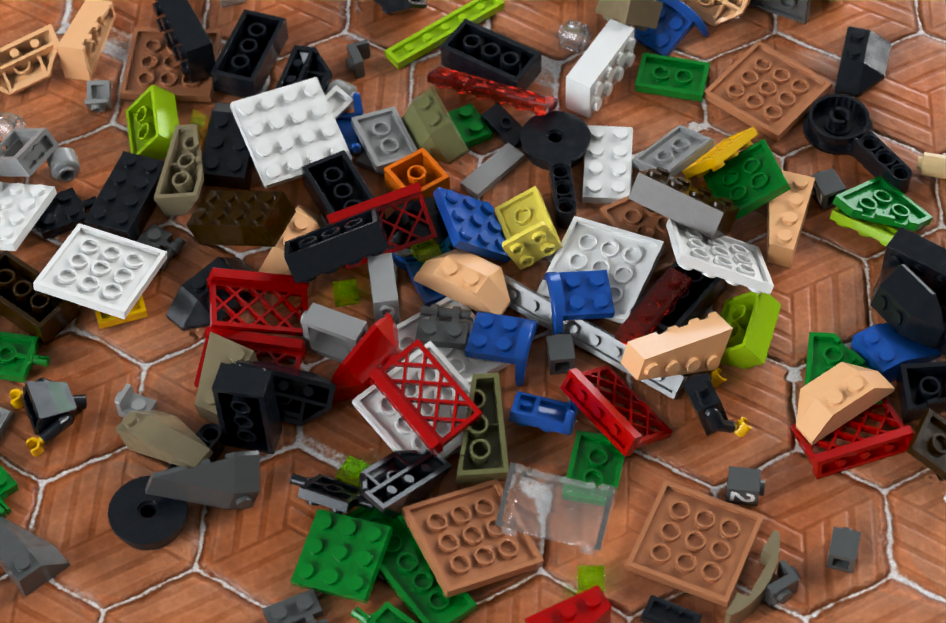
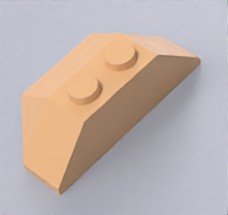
M751 0L680 1L693 9L704 22L716 27L743 15Z
M52 24L0 48V92L11 96L51 77L58 54L57 45L59 44Z
M299 204L290 223L276 246L270 250L259 272L292 275L284 258L285 242L324 227L325 225L321 217Z
M458 248L426 260L413 278L415 282L477 312L503 315L510 305L502 267Z
M840 362L800 388L796 428L813 445L894 392L895 388L879 371Z

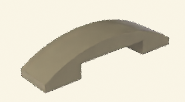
M773 530L762 549L760 564L764 565L765 568L749 596L747 597L739 592L736 594L725 614L724 623L742 622L764 600L766 587L773 583L780 551L778 531Z

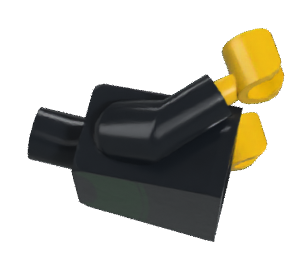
M717 368L710 374L699 373L690 375L683 386L706 435L708 436L718 431L734 432L737 436L744 437L752 429V427L746 425L749 421L744 417H741L736 423L733 420H728L720 398L714 389L727 380L719 375L722 369Z
M39 378L36 381H26L22 391L13 389L9 394L12 399L10 403L15 409L25 406L35 435H40L39 438L31 437L26 442L28 449L33 448L30 453L34 457H38L43 453L44 443L48 444L74 423L77 410L87 408V399L84 394L72 396L66 382H55L45 378Z

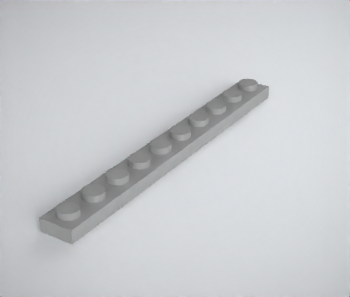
M503 274L510 298V305L508 307L530 319L537 320L540 325L553 331L550 299ZM586 319L563 321L562 334H572L574 344L633 376L621 364L627 342ZM682 374L640 381L672 399H677L688 376Z

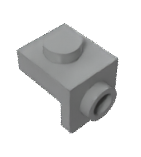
M110 80L87 81L85 105L92 112H104L105 109H111Z

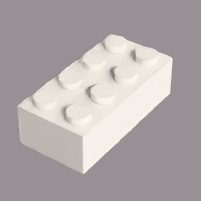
M613 19L608 21L566 76V109L590 118L594 111L600 109L603 99L611 94L615 83L621 81L624 71L627 67H631L635 60V55L633 54L636 39L634 38L635 28Z

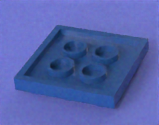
M441 187L435 189L433 196L453 247L504 263H508L511 260L501 245L505 241V237L494 213V208L490 203L456 193L453 190Z

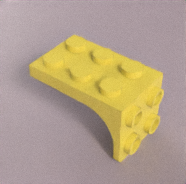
M536 186L494 208L506 240L501 244L503 250L520 270L533 265L536 261L546 256L552 255L563 247Z

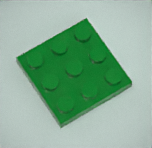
M764 138L739 152L731 160H725V165L714 172L710 169L703 176L713 196L719 199L720 197L728 198L734 202V206L740 208L735 221L791 189Z
M317 509L290 582L294 586L313 589L317 592L367 604L393 533L392 527Z

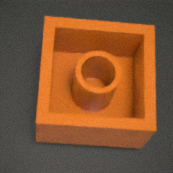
M424 147L384 167L385 186L390 192L417 182L420 183L424 198L433 197V192L437 187L450 190L449 175Z

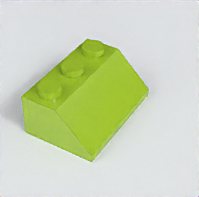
M152 84L125 112L130 153L159 160L166 159L175 126L179 125L175 94Z
M750 291L725 300L721 317L733 329L723 353L721 364L748 369L765 363L781 304L774 297L764 292L757 294Z

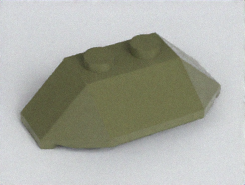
M433 85L413 98L401 120L417 150L424 147L435 161L450 165L470 152Z

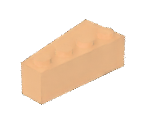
M85 0L60 40L57 50L60 57V68L63 69L65 78L91 81L115 20L112 1Z
M782 170L791 189L766 203L767 262L791 268L811 202L815 178Z
M715 311L709 313L706 319L699 320L695 318L689 320L688 325L678 328L676 325L668 327L660 335L654 332L628 341L621 364L637 381L712 371L719 367L733 328Z

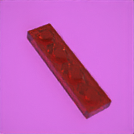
M670 267L615 332V339L627 345L628 341L650 334L691 285L692 278Z

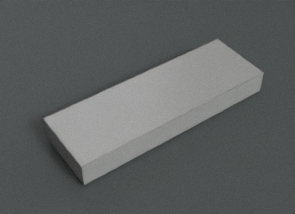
M505 144L461 181L460 188L478 200L525 160V154L511 144Z

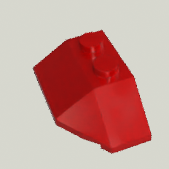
M389 313L385 314L383 318H380L371 326L341 362L332 376L331 382L337 384L333 399L334 403L355 399L373 385L368 373L375 368L379 370L400 353L397 326Z

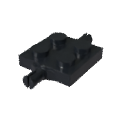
M73 187L58 192L32 229L36 228L41 232L43 239L46 240L75 229L78 223L85 225L86 209L91 208L97 198L93 196L82 201L77 197Z
M294 473L290 478V484L300 486L298 497L305 499L310 505H323L329 507L332 512L339 514L347 513L355 506L370 509L371 511L375 508L363 496L362 488L322 474L306 478Z

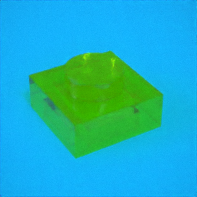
M434 239L410 246L412 255L419 262H426V260L442 254L440 245Z
M356 279L332 282L336 307L360 304Z
M349 455L335 474L336 479L361 487L360 472L371 465Z
M578 565L577 594L596 585H599L604 593L605 566Z

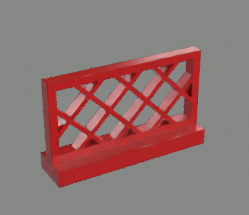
M419 182L326 215L328 223L332 224L376 207L378 212L381 211V221L393 227L387 241L388 245L390 244L394 248L385 249L382 254L395 253L438 237ZM418 198L421 206L417 216L405 211L408 201ZM404 203L402 209L396 206ZM393 208L400 211L395 224L382 219L386 209ZM422 212L424 214L425 220L420 218ZM403 213L415 218L410 232L397 226ZM418 221L428 225L430 235L420 237L413 233ZM396 229L408 234L405 243L402 245L390 242ZM411 236L417 238L416 240L409 242ZM362 258V260L357 264H346L345 268L346 270L357 267L359 265L368 263L367 258Z
M212 268L207 278V288H209L210 328L303 336V328H294L288 320L293 316L301 320L303 312L305 310L308 311L307 289L309 282L295 283L292 275ZM216 289L225 290L230 297L223 302L216 295ZM242 291L249 292L255 299L247 304L239 294ZM273 294L279 301L271 306L263 296ZM290 296L300 297L301 305L295 308L287 298ZM233 299L243 307L237 314L227 306ZM257 301L267 309L261 316L251 308ZM281 303L291 312L286 318L275 310ZM223 309L231 319L227 322L217 321V312ZM247 311L256 321L248 324L240 316ZM271 313L280 323L276 326H270L264 318Z
M206 326L204 334L205 343L194 385L195 387L199 386L210 332L253 350L256 358L262 355H269L273 360L270 363L280 365L279 363L287 358L296 359L295 365L292 368L299 370L307 351L304 340L237 330L215 329Z
M419 339L379 370L375 368L368 373L372 383L435 457L444 451L443 447L483 416L482 411ZM419 348L424 354L423 363H410V354ZM394 367H404L402 379H391L387 372ZM408 368H421V380H407ZM426 369L438 370L440 372L439 382L425 381ZM406 385L420 386L418 398L405 395ZM424 386L438 387L437 398H422ZM442 387L453 388L456 391L455 400H442ZM422 403L436 404L434 417L421 414ZM440 405H453V418L438 417ZM458 406H468L474 412L467 419L457 418ZM438 422L452 423L451 431L442 438L437 433Z
M609 365L580 372L577 368L570 369L560 387L570 400L625 457L632 455L635 448L669 438L673 433ZM606 375L610 379V381L600 378V376ZM599 385L611 389V392L600 389ZM616 391L624 394L626 397L617 395ZM616 403L627 406V409L617 406ZM632 408L641 411L643 414L632 411ZM632 419L644 423V426L633 423ZM649 425L656 427L659 431L650 429Z
M886 397L882 399V404H874L858 415L863 417L861 423L850 420L828 434L833 437L831 443L819 440L811 445L796 428V424L791 425L792 433L813 466L812 472L816 479L906 452L914 432L909 425L905 426ZM882 406L886 411L884 416L871 412L872 409ZM868 419L881 422L879 428L865 424ZM885 424L895 426L897 428L892 431L883 430ZM844 426L857 429L855 435L842 432ZM862 431L875 435L866 439L859 437ZM838 438L851 442L843 446L836 445ZM814 446L827 449V451L814 454L812 449Z

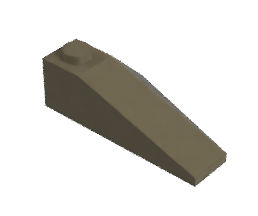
M197 124L175 126L154 195L155 202L165 216L187 215L199 198L204 176L199 127Z
M160 410L131 411L115 428L129 450L178 466L183 465L187 469L200 465L201 460L208 459L213 454L212 450L176 415Z

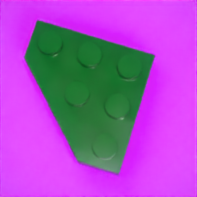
M882 176L875 177L836 195L833 200V204L850 217L898 228L903 227L912 231H917L930 225L933 216Z
M809 332L805 385L840 362L870 369L866 365V361L853 349L849 350L842 343V339L835 333ZM882 400L878 401L875 404H882Z

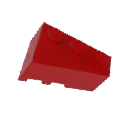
M596 585L525 618V623H610L612 606L599 585Z

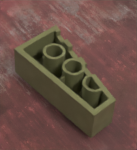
M499 372L473 374L469 398L482 411L483 416L463 431L455 485L484 483L494 479L507 481L509 475ZM468 406L465 419L474 413Z

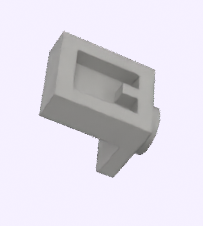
M126 384L123 390L119 391L115 397L118 415L123 418L131 411L156 410L158 407L156 400L134 393L133 387L130 384Z

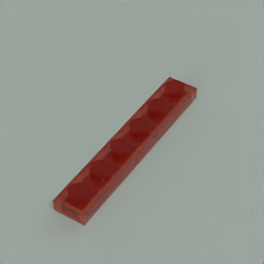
M439 66L427 74V82L436 84L439 88H450L457 93L475 95L479 99L486 98L493 100L495 103L514 106L518 110L532 111L536 115L544 116L557 108V98Z

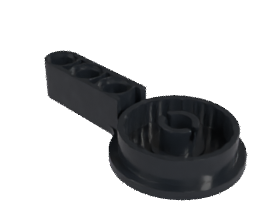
M830 94L819 98L812 104L810 110L804 116L802 129L805 138L813 147L828 154L850 155L874 177L882 176L903 194L908 192L912 170L872 132V121L867 108L862 102L848 95Z
M547 111L535 115L524 124L520 135L521 146L528 159L534 165L549 170L555 223L559 228L568 229L574 216H577V203L571 168L583 159L585 152L588 150L591 138L590 130L587 124L574 114L563 111Z
M208 423L203 425L196 435L212 450L213 454L208 459H210V462H215L223 452L225 445L221 428L217 424ZM171 464L167 469L178 467V465ZM150 476L139 477L124 484L114 494L108 508V520L114 534L129 546L140 550H155L173 542L181 533L188 515L187 501L146 494L145 488Z

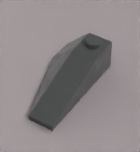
M259 451L232 452L225 454V459L210 462V459L201 460V464L196 467L187 469L186 466L182 465L151 473L145 492L150 495L224 509H247L253 507L260 492Z
M0 516V566L25 597L70 566V563L53 544Z

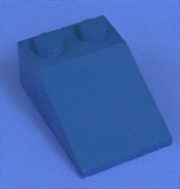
M888 323L873 325L853 335L850 350L853 349L866 361V365L870 369L879 371L889 383L896 380L900 364L927 363L941 357L938 349H932L900 336Z

